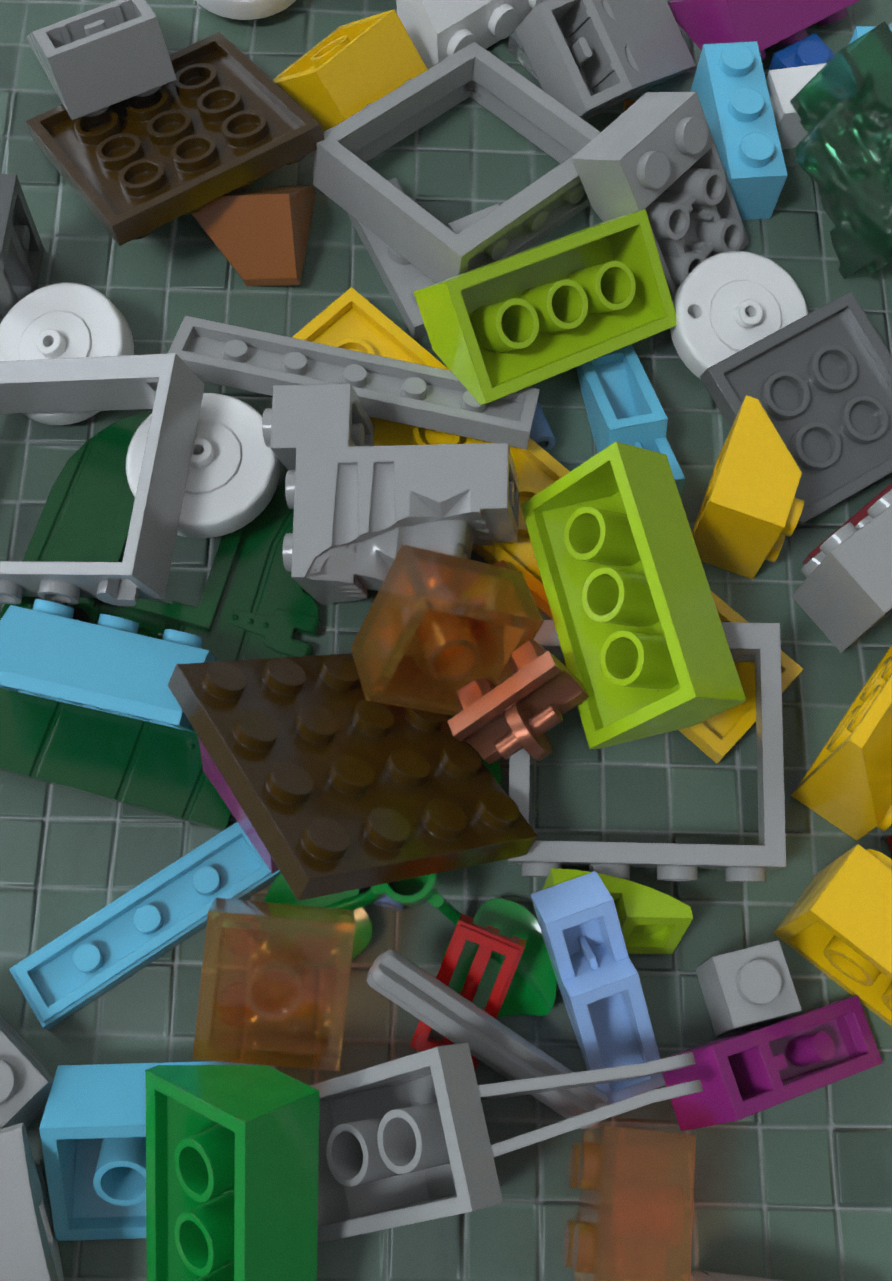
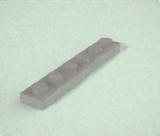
M190 316L184 317L168 353H176L203 382L273 396V385L351 383L369 417L493 443H508L509 446L526 450L540 389L526 387L490 403L480 405L449 370Z

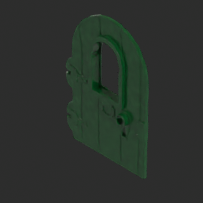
M153 409L116 421L87 440L68 459L49 493L22 562L123 561L135 501L126 475V455L134 433L152 413ZM280 462L279 482L266 508L244 527L222 536L198 607L172 601V604L162 601L137 598V603L134 606H117L103 602L98 598H79L78 604L66 605L75 609L73 619L97 625L100 614L112 615L139 623L137 634L161 640L165 629L197 635L204 638L202 649L212 652L218 658L217 661L311 656L313 647L310 643L292 639L294 632L309 637H316L321 620L318 618V606L313 597L304 593V589L291 578V572H286L284 568L283 540L286 533H293L294 509H289L285 494L287 468L283 467ZM22 597L20 604H4L0 613V620L10 605L32 610L35 599L41 598ZM0 688L1 771L219 831L228 828L232 813L203 771L197 733Z

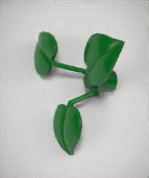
M457 707L446 712V714L451 719L460 713V710ZM481 757L484 765L499 785L502 786L499 761L496 760L492 764H488ZM280 873L270 886L261 905L247 922L246 931L257 943L283 959L312 967H332L350 962L359 956L370 944L373 937V924L363 906L375 902L384 894L406 906H420L429 902L456 926L462 913L437 892L441 882L440 873L371 886L368 891L361 894L360 888L300 901L297 900ZM502 898L490 899L478 909L473 923L485 928L487 925L500 929L499 934L511 939L515 935L527 940L497 1017L547 1015L554 1006L557 979L539 922L530 911L514 901ZM469 940L465 942L448 986L458 994L462 991L479 944ZM450 941L444 948L441 964L448 949V946L450 944ZM496 951L491 953L472 1001L474 1005L483 1011L505 958V955Z

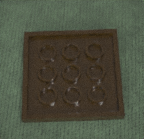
M220 32L170 54L177 80L162 85L157 92L143 97L134 96L111 105L108 110L97 116H82L72 120L62 104L25 121L33 141L119 246L131 240L142 239L151 234L154 229L182 215L195 213L201 210L205 204L233 190L246 188L252 185L256 179L284 165L301 161L307 154L317 150V142L325 140L321 124Z
M399 651L176 664L168 683L169 689L298 901L525 856L538 838L536 832L519 811L516 803L506 794L484 765L480 755L469 743L459 741L453 736L447 722L450 718L446 714L445 709L435 700L414 672L409 661Z

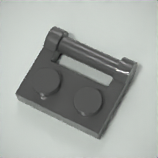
M0 173L1 323L5 315L18 301L37 290L44 254L42 241L17 174Z

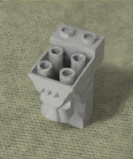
M351 383L273 385L272 408L264 410L262 431L265 445L270 447L279 458L281 465L288 470L285 480V494L289 509H294L293 533H286L283 540L284 568L286 572H291V578L320 605H333L337 602L367 599V589L398 592L404 587H412L433 593L450 594L455 583L462 582L466 576L473 544L489 546L493 545L494 542H518L519 480L508 443L374 446V425Z

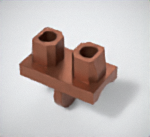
M529 640L511 653L508 663L514 675L500 685H494L488 678H475L456 691L460 713L447 721L451 732L459 741L469 743L488 764H492L501 757L508 759L522 748L537 761L542 760L552 753V746L546 732L563 721V714L589 697L583 683L552 653L546 651L537 641Z

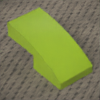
M551 868L542 890L591 872ZM598 873L614 899L627 953L673 954L693 920L691 907L670 895L648 886Z

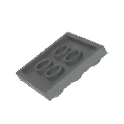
M852 291L707 368L700 376L730 428L746 395L758 399L802 472L795 498L804 500V506L796 527L892 472V356Z

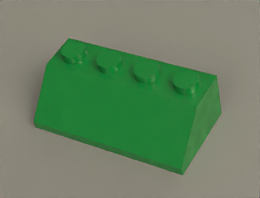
M157 1065L146 1069L147 1281H317L319 1090L268 1065Z

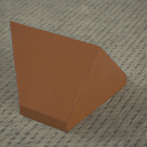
M313 185L263 186L233 190L205 204L201 210L192 213L197 222L243 279L246 286L301 284L316 195Z

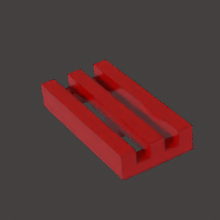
M461 914L436 979L449 986L466 940L479 944L460 993L461 996L472 1002L492 951L505 955L484 1009L486 1013L496 1019L527 940L515 935L511 939L499 934L500 929L491 925H487L486 928L473 923L474 918ZM419 1020L409 1047L422 1052L455 1043L446 1037H443L442 1041L430 1037L429 1034L432 1028ZM471 1055L474 1071H476L480 1060Z

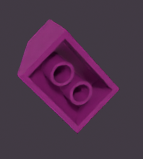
M671 0L667 3L678 25L701 51L703 44L757 41L761 60L766 57V48L774 44L777 47L786 46L804 39L808 35L807 27L817 23V26L827 25L843 19L848 15L847 7L860 0Z

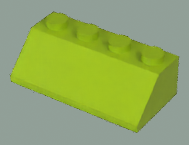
M646 209L604 221L413 291L433 351L480 405L500 399L677 326L675 309Z
M615 441L521 504L566 667L583 683L589 695L587 699L577 705L589 749H601L691 727L747 701L666 454Z

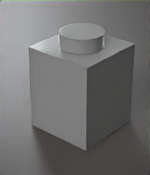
M779 940L714 956L695 968L715 1036L779 1020L802 1011Z

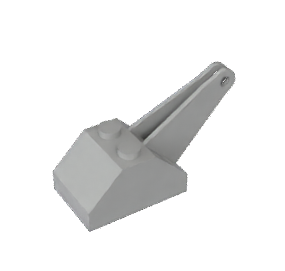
M467 1042L435 1047L310 1085L319 1090L320 1112L317 1243L473 1212L501 1204L503 1199L494 1157L648 1104L702 1092L703 1087L699 1079L648 1091L492 1145L490 1144L481 1101L638 1079L695 1065L693 1052L641 1064L478 1085L469 1043Z

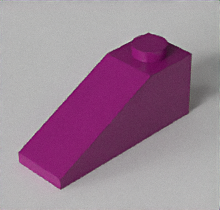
M857 995L664 1057L668 1058L693 1052L696 1064L663 1072L662 1075L666 1087L701 1080L702 1092L671 1099L680 1130L686 1131L738 1121L883 1064Z

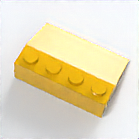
M892 644L791 795L856 841L876 827L884 832L892 825Z

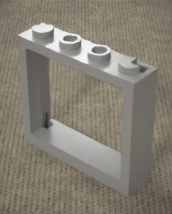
M474 41L453 55L447 56L440 63L417 77L409 79L402 86L376 102L368 104L350 118L324 131L325 140L317 142V150L313 151V185L435 283L527 250L591 205L571 158L601 132ZM471 97L558 161L560 165L459 234H456L373 170L366 162Z
M176 353L0 361V414L153 409L123 561H0V603L20 604L22 597H40L43 600L62 605H76L79 598H98L112 605L134 606L137 603V598L165 599L205 384Z
M512 619L511 653L527 641L535 640L557 659H564L553 620ZM721 622L734 662H755L759 845L536 840L527 855L508 859V865H521V877L547 878L551 868L562 869V866L589 867V872L596 871L597 873L626 880L630 879V868H657V880L698 881V869L725 870V882L734 883L767 882L766 871L785 868L786 833L780 623ZM522 748L509 758V797L516 803L519 811L529 823L530 754Z

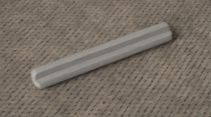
M382 951L373 962L366 977L370 987L453 1043L468 1042L472 1056L509 1081L573 1073V1071L397 951ZM593 1085L530 1094L566 1119L609 1105L606 1094ZM602 1121L581 1127V1129H596Z

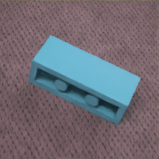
M754 41L703 44L690 92H697L741 220L770 219L786 181L787 171L758 43Z

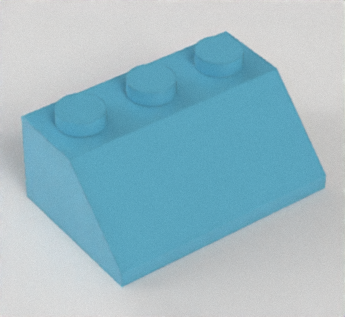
M35 599L32 610L10 605L1 618L0 688L196 733L169 689L168 683L176 664L217 661L218 658L212 652L202 649L204 638L172 629L164 630L162 640L137 634L139 623L106 614H100L97 625L73 619L74 608L41 599Z
M276 1059L58 1065L39 1127L56 1241L146 1238V1069L157 1065H268L276 1069Z

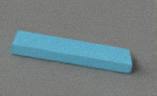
M236 822L12 966L9 970L41 1026L49 1031L274 882L281 872L278 870L271 873L239 823Z

